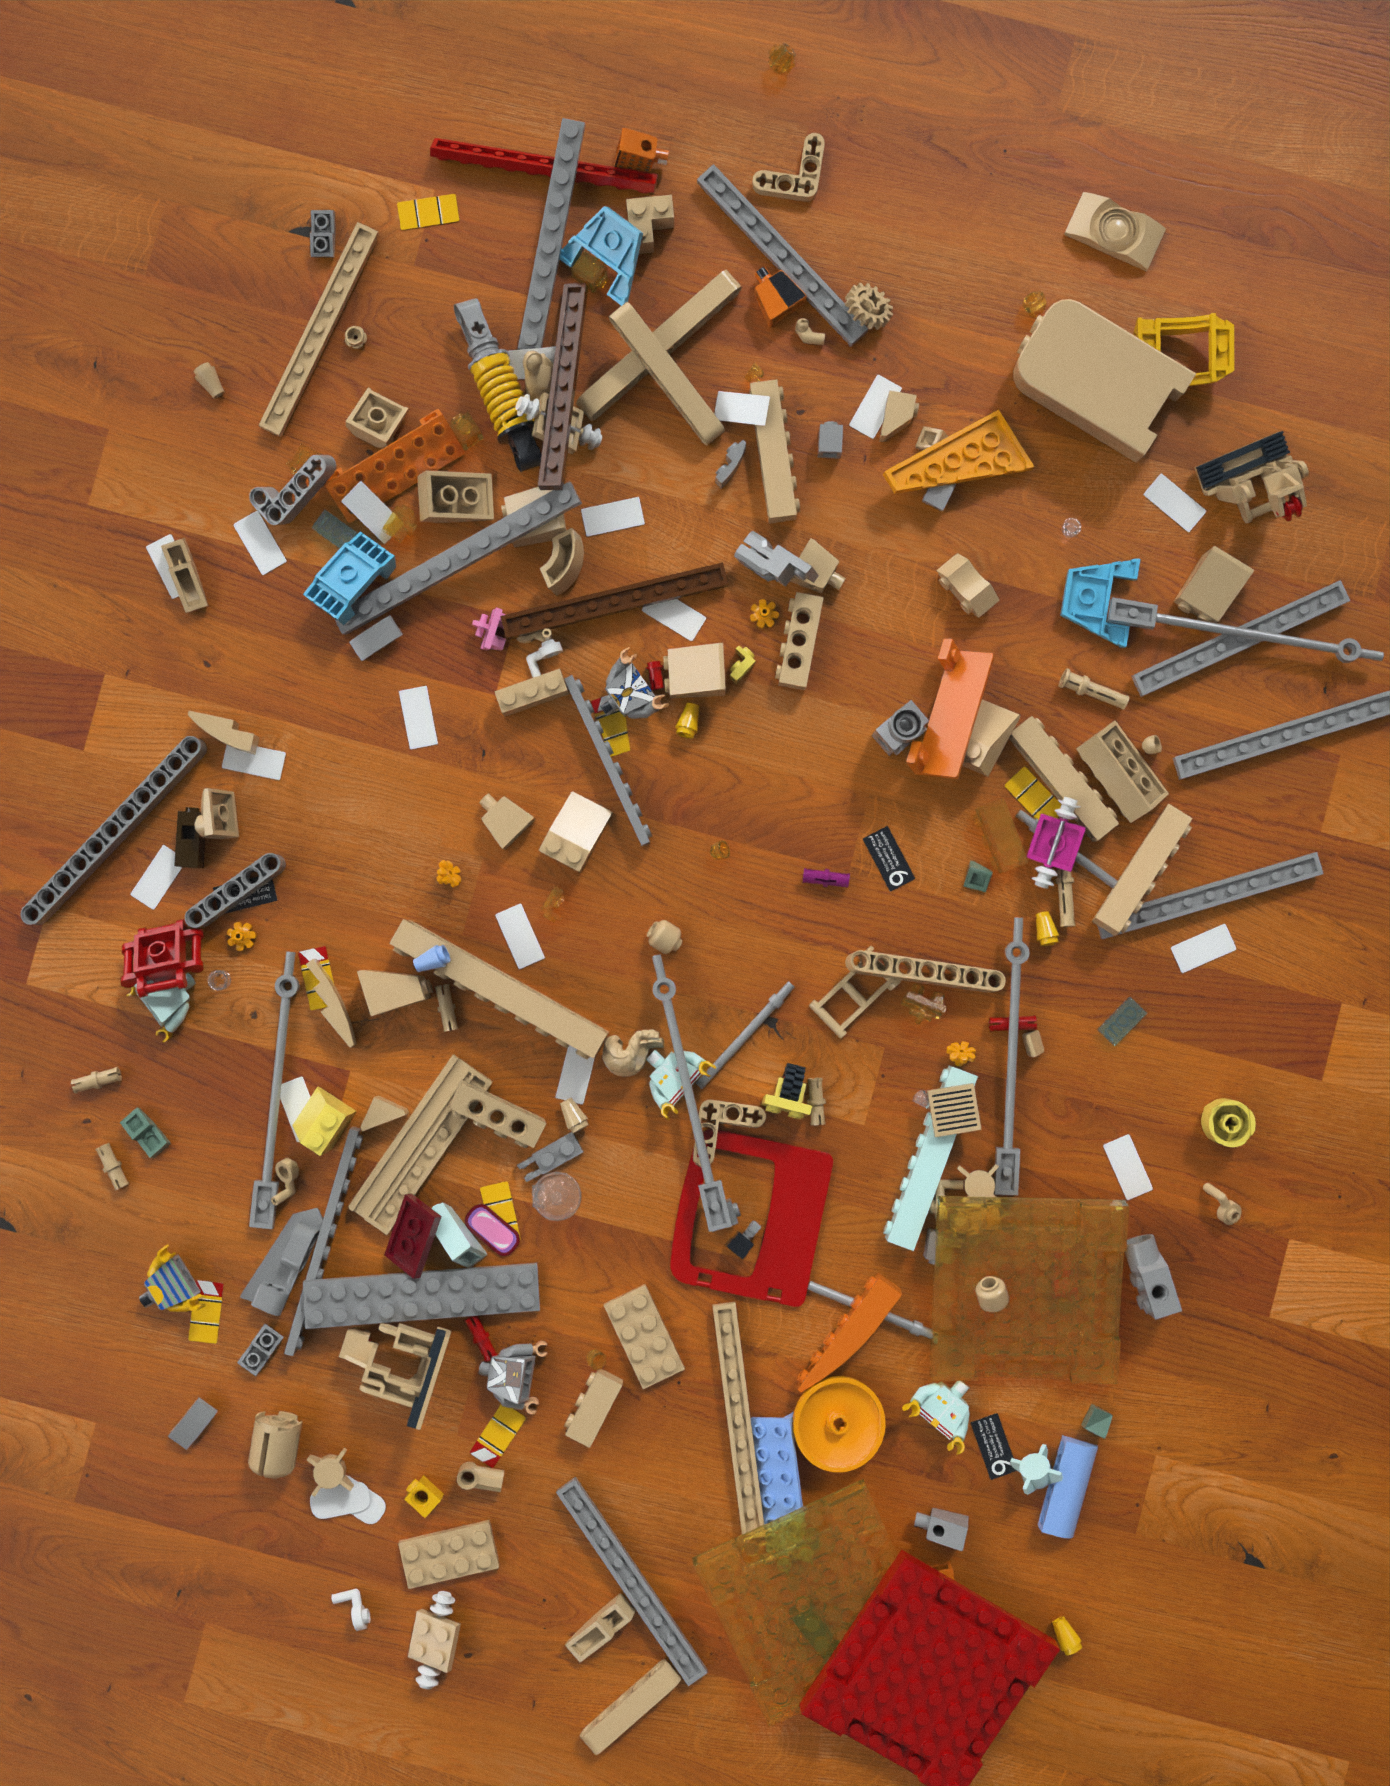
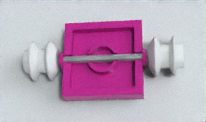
M1064 797L1063 800L1058 799L1062 804L1060 809H1055L1057 815L1060 816L1059 819L1041 813L1026 857L1044 863V866L1035 867L1039 873L1037 877H1032L1036 881L1035 885L1048 889L1049 885L1054 886L1051 878L1057 876V873L1051 869L1053 866L1069 872L1072 871L1086 827L1068 822V819L1077 818L1074 810L1081 807L1076 805L1077 800L1069 797Z

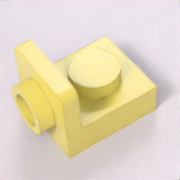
M738 646L735 650L743 659L742 662L738 660L730 668L732 672L730 679L735 684L755 665V660L753 659L755 655L747 647L742 649Z

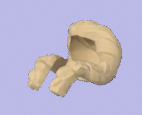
M653 1029L636 1031L629 1040L626 1050H623L621 1039L617 1035L609 1036L604 1041L603 1062L609 1071L617 1076H633L644 1067L649 1049L664 1048V1039L659 1038V1032Z

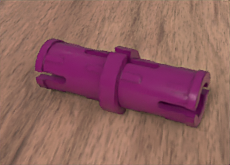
M804 868L802 883L822 884L823 887L830 885L848 888L850 873L829 872V869L820 871Z

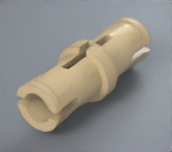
M450 984L443 985L444 995L441 986L435 987L439 1002L437 1009L438 1012H441L444 1032L450 1031L449 1021L452 1030L458 1029L454 1013L456 1006L452 1003Z
M115 1067L102 1072L94 1071L91 1072V1075L72 1079L71 1085L75 1084L72 1089L77 1094L81 1091L92 1088L100 1089L103 1085L122 1081V1076L118 1075L121 1074L120 1069Z
M808 1078L809 1099H807V1104L812 1106L810 1112L811 1125L825 1124L824 1104L826 1099L823 1098L822 1078Z
M110 1143L96 1148L95 1150L104 1166L103 1171L104 1173L107 1172L115 1191L128 1185L129 1182L120 1167L122 1163L120 1160L117 1161Z

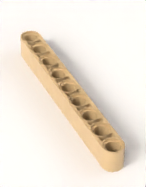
M727 270L722 271L652 333L670 355L733 300L742 290V286ZM631 351L577 399L576 405L584 411V414L591 421H594L649 372L634 352Z

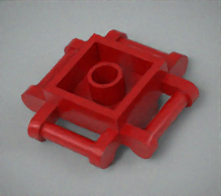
M185 919L177 920L173 924L150 929L146 927L139 928L138 934L134 935V941L124 943L121 948V952L124 955L121 986L131 988L137 984V993L140 998L148 996L149 993L172 988H187L186 973H200L204 970V963L201 960V941L204 938L203 930L200 928L187 930ZM186 941H192V960L186 961ZM153 980L154 983L147 984V981Z

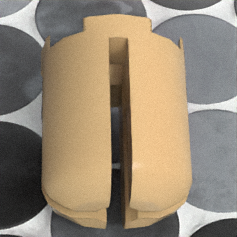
M265 1411L255 1416L248 1459L249 1468L253 1473L259 1476L264 1475L266 1478L276 1479L287 1476L293 1471L296 1465L303 1422L297 1421V1415L279 1411L278 1415L265 1416Z

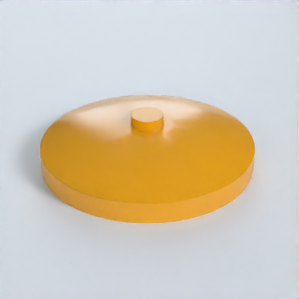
M847 1376L827 1377L809 1387L798 1400L792 1422L794 1438L802 1454L818 1468L830 1472L851 1471L867 1463L878 1451L885 1434L884 1410L875 1393L859 1380Z

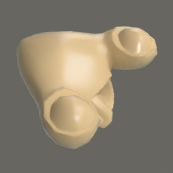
M528 351L524 355L522 363L525 371L526 393L530 395V401H533L536 398L539 400L544 392L550 395L554 364L544 353Z

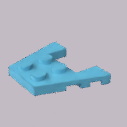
M604 206L561 249L560 260L569 267H575L584 248L618 273L607 295L622 306L629 300L643 232L615 211Z
M1140 559L1069 569L1067 571L1060 616L1121 648H1125L1127 646L1130 626L1106 622L1113 578L1136 581Z

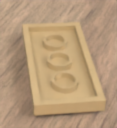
M646 1284L604 1303L605 1310L643 1389L685 1370V1366Z
M490 1520L400 1540L398 1543L408 1589L498 1569L500 1566Z

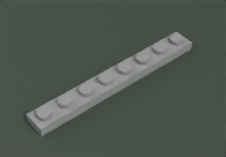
M573 675L564 678L643 847L650 843L648 838L652 837V834L647 824L643 826L639 819V817L643 816L638 804L633 805L629 798L633 793L628 783L623 784L620 775L623 772L619 763H613L610 757L613 754V750L609 742H603L600 734L604 733L599 720L594 722L591 716L594 710L589 699L584 701L581 695L585 690L580 679L574 680Z

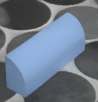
M1062 1435L1053 1470L1062 1472L1063 1479L1060 1482L1048 1485L1037 1524L1041 1532L1061 1538L1074 1537L1098 1445Z

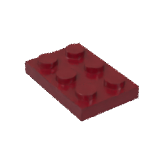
M412 1193L405 1194L384 1256L413 1279L421 1278L442 1216Z

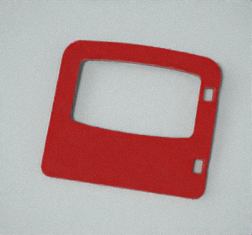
M712 1129L703 1131L705 1140L713 1137ZM718 1129L715 1150L722 1149L772 1160L775 1164L771 1202L758 1258L750 1276H741L698 1267L690 1262L693 1228L700 1197L698 1185L703 1184L704 1181L702 1168L694 1163L692 1152L675 1222L670 1261L671 1272L678 1281L685 1284L799 1307L806 1298L833 1168V1158L827 1152ZM706 1144V1148L707 1146L712 1148V1144ZM699 1272L712 1275L711 1283L697 1280ZM769 1287L782 1290L781 1297L767 1295Z

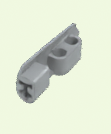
M318 1208L292 1214L243 1290L240 1298L251 1301L253 1307L271 1315H281L297 1275L306 1265L319 1235L323 1217Z

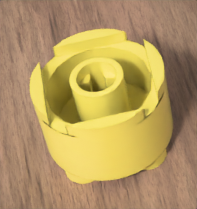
M1221 1098L1212 1101L1204 1107L1201 1117L1202 1129L1207 1138L1223 1146H1241L1247 1142L1255 1131L1256 1122L1252 1111L1243 1103L1232 1099ZM1228 1119H1231V1123H1228L1227 1126H1225V1122L1228 1121Z

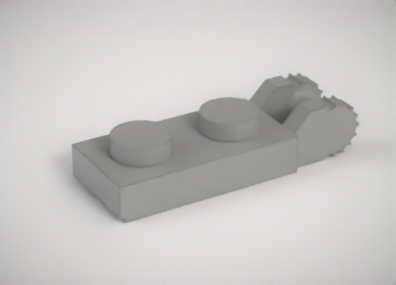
M570 1132L536 1151L531 1157L520 1162L517 1166L519 1169H524L536 1161L539 1169L528 1173L524 1177L525 1181L528 1182L540 1174L544 1175L584 1151L576 1136Z

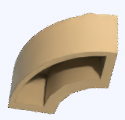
M573 528L552 538V556L540 568L548 588L557 596L574 583L583 564V542L581 536Z
M958 553L936 570L941 577L939 582L942 587L947 591L950 589L961 602L960 606L967 614L972 612L979 618L1000 601L991 584L977 572L967 558Z

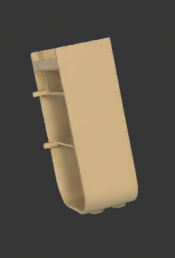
M1072 299L1060 300L1054 303L1044 316L1039 315L1030 330L1032 336L1026 335L1017 351L1020 356L1013 370V380L1016 387L1023 394L1134 462H1138L1146 454L1157 437V434L1148 430V427L1167 397L1173 401L1178 400L1196 375L1195 372L1082 303Z

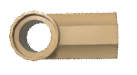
M466 1462L460 1466L457 1483L465 1490L478 1488L501 1492L505 1470L477 1466L473 1462ZM464 1472H471L474 1478L467 1480L462 1474Z

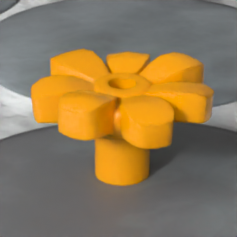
M765 599L759 600V606L753 604L751 611L754 614L750 615L751 622L758 621V628H763L765 624L769 628L773 627V619H778L779 612L773 611L776 608V604L770 602L767 605Z
M442 860L438 864L440 867L437 870L438 876L436 879L438 883H444L445 885L450 883L452 887L458 886L461 883V877L458 875L461 872L459 867L455 866L453 868L452 862Z
M236 922L233 925L234 929H228L227 935L232 937L227 941L229 946L236 945L237 951H243L245 946L247 948L254 946V942L251 939H255L257 935L255 931H250L252 929L250 923H245L242 926L241 922Z
M962 1041L961 1045L955 1042L951 1046H947L946 1053L950 1054L949 1059L955 1062L956 1066L961 1067L967 1061L973 1062L975 1060L976 1049L973 1047L968 1048L969 1043Z

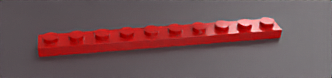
M434 138L430 146V156L437 157L441 161L455 160L462 164L474 163L480 164L485 168L498 167L504 168V170L509 172L523 171L529 175L541 174L547 175L550 178L555 157L440 138ZM579 161L575 182H590L596 186L609 185L615 186L620 190L633 189L647 194L650 192L654 193L658 174Z

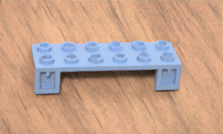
M794 1412L784 1418L752 1417L751 1426L766 1534L767 1556L808 1560L818 1553L821 1548L818 1527H808L806 1529L792 1426Z

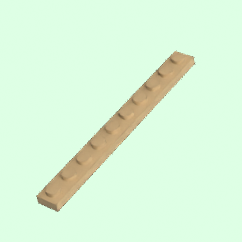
M357 222L259 423L260 428L282 437L379 237L378 231Z
M736 1303L713 1304L742 1538L766 1536Z

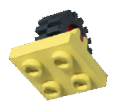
M790 1063L786 1064L783 1078H778L774 1096L768 1094L763 1096L761 1105L766 1106L765 1111L776 1114L781 1113V1111L789 1112L788 1117L799 1120L810 1115L812 1106L802 1103L806 1084L803 1083L806 1067Z

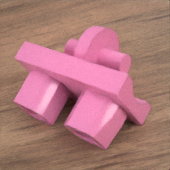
M496 607L492 610L488 624H486L488 615L485 614L481 615L480 621L473 620L472 626L477 628L475 636L482 638L484 630L486 631L480 649L486 651L489 649L503 650L506 639L495 635L497 627L503 629L500 616L506 614L502 613V609Z

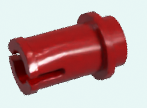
M661 661L647 662V667H645V670H648L651 690L665 688L661 669L664 667L661 665Z

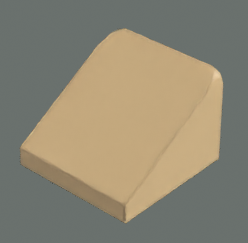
M923 426L915 447L923 451L947 438L948 435L943 430Z
M1038 1030L1022 1034L1028 1056L1036 1057L1044 1052V1046Z

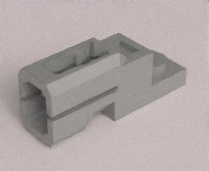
M754 531L750 532L743 541L751 548L741 543L734 555L739 563L767 581L776 580L785 587L794 575L803 581L808 579L813 583L819 576L811 565L780 545H777L773 550L768 540Z

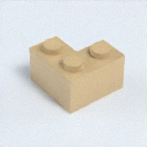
M672 195L626 199L628 222L643 232L639 254L654 253L652 230L674 228Z

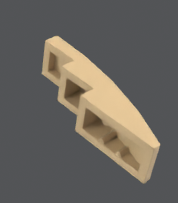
M312 959L306 966L320 981L313 989L328 1006L321 1013L350 1048L354 1047L357 1042L344 1002L317 959Z

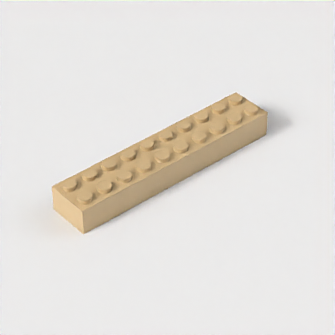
M403 919L389 943L394 946L393 951L404 957L412 956L415 959L435 945H444L449 952L450 962L446 964V967L436 968L434 974L445 980L446 978L455 980L454 985L464 991L473 990L476 992L474 995L476 998L484 1002L492 1001L496 1003L495 1008L505 1014L512 1012L516 1015L515 1019L525 1025L531 1023L537 1026L535 1031L546 1037L550 1034L557 1038L555 1042L565 1048L569 1046L576 1048V1054L587 1060L589 1057L594 1058L609 1034V1031L412 920Z

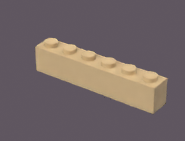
M777 379L750 383L751 395L770 397L765 425H755L768 522L770 524L796 520L797 513L800 512V503L798 498H794L793 490H797L796 477L791 476L790 468L794 467L793 455L788 454L787 445H790L789 431L785 432L784 423H787L786 409L781 408V401L784 400L783 387H778Z
M1029 717L1013 730L1009 737L1010 741L1057 799L1063 800L1064 797H1069L1078 801L1076 805L1081 807L1074 810V814L1077 816L1074 820L1078 825L1086 827L1085 833L1092 842L1098 841L1119 824L1116 820V813L1110 807H1105L1101 802L1103 798L1095 789L1092 790L1088 786L1086 776L1080 771L1077 772L1072 766L1074 764L1073 760L1067 754L1063 755L1058 749L1059 743L1057 740L1045 733L1043 723L1038 718Z
M1170 804L1164 808L1093 918V923L1114 936L1118 935L1120 931L1125 933L1131 924V921L1128 920L1132 912L1137 914L1142 907L1143 902L1140 901L1144 894L1149 895L1156 883L1152 881L1156 875L1161 876L1168 864L1164 862L1168 856L1173 857L1180 846L1177 842L1180 837L1185 838L1192 828L1189 823L1193 818Z

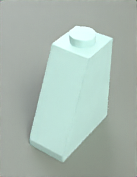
M442 1202L431 1208L442 1216L436 1236L452 1261L471 1268L488 1255L451 1206Z

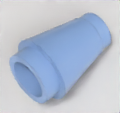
M435 945L414 959L413 963L418 972L446 967V964L450 962V955L444 945Z

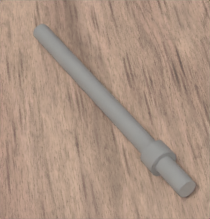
M1020 809L1015 817L1029 826V830L1035 833L1039 819H1033ZM1078 852L1075 860L1077 863L1111 888L1117 883L1115 878Z
M788 981L777 994L774 993L768 999L770 1002L713 1063L716 1069L710 1067L707 1070V1074L711 1075V1077L702 1075L696 1082L701 1089L708 1084L776 1008L779 1009L782 1006L783 1000L795 986Z
M810 1281L807 1290L850 1306L854 1299L813 1281ZM890 1312L884 1319L887 1322L909 1330V1333L916 1336L922 1335L934 1341H937L939 1337V1332L923 1326V1323L916 1320L912 1322Z

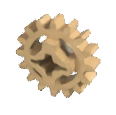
M859 283L857 286L854 285L845 297L847 300L845 306L850 308L847 311L848 314H853L854 321L859 320L860 326L865 324L869 329H872L873 326L877 330L881 326L884 328L893 315L891 313L893 306L888 305L890 299L883 297L884 292L879 293L876 286L871 288L869 283L865 287L862 283Z

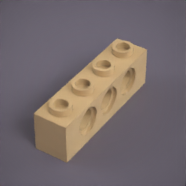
M796 592L795 599L790 598L788 612H792L791 621L786 620L784 634H788L787 642L782 643L779 655L784 658L782 666L777 665L775 679H779V686L800 690L806 689L824 597ZM799 614H806L809 622L801 624L797 621V616ZM795 636H801L805 644L796 646L793 644L792 639ZM791 658H796L800 661L801 666L797 669H792L789 667L788 661Z
M461 1080L449 1104L450 1109L453 1110V1115L461 1119L468 1117L474 1120L473 1124L483 1129L486 1126L494 1129L496 1135L505 1139L509 1136L515 1139L517 1145L524 1148L528 1146L535 1147L546 1125L544 1118L464 1080ZM474 1101L482 1103V1108L478 1111H472L469 1106ZM495 1111L503 1113V1117L498 1121L490 1118L491 1114ZM515 1121H522L524 1123L523 1128L517 1131L513 1130L511 1126Z

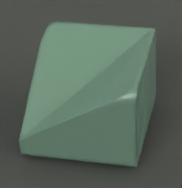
M1091 1404L1081 1425L1086 1430L1105 1439L1113 1415Z

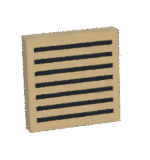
M974 1083L927 1090L934 1137L981 1130Z

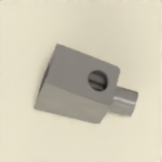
M932 1508L930 1516L917 1512L914 1527L927 1530V1540L963 1551L969 1516Z

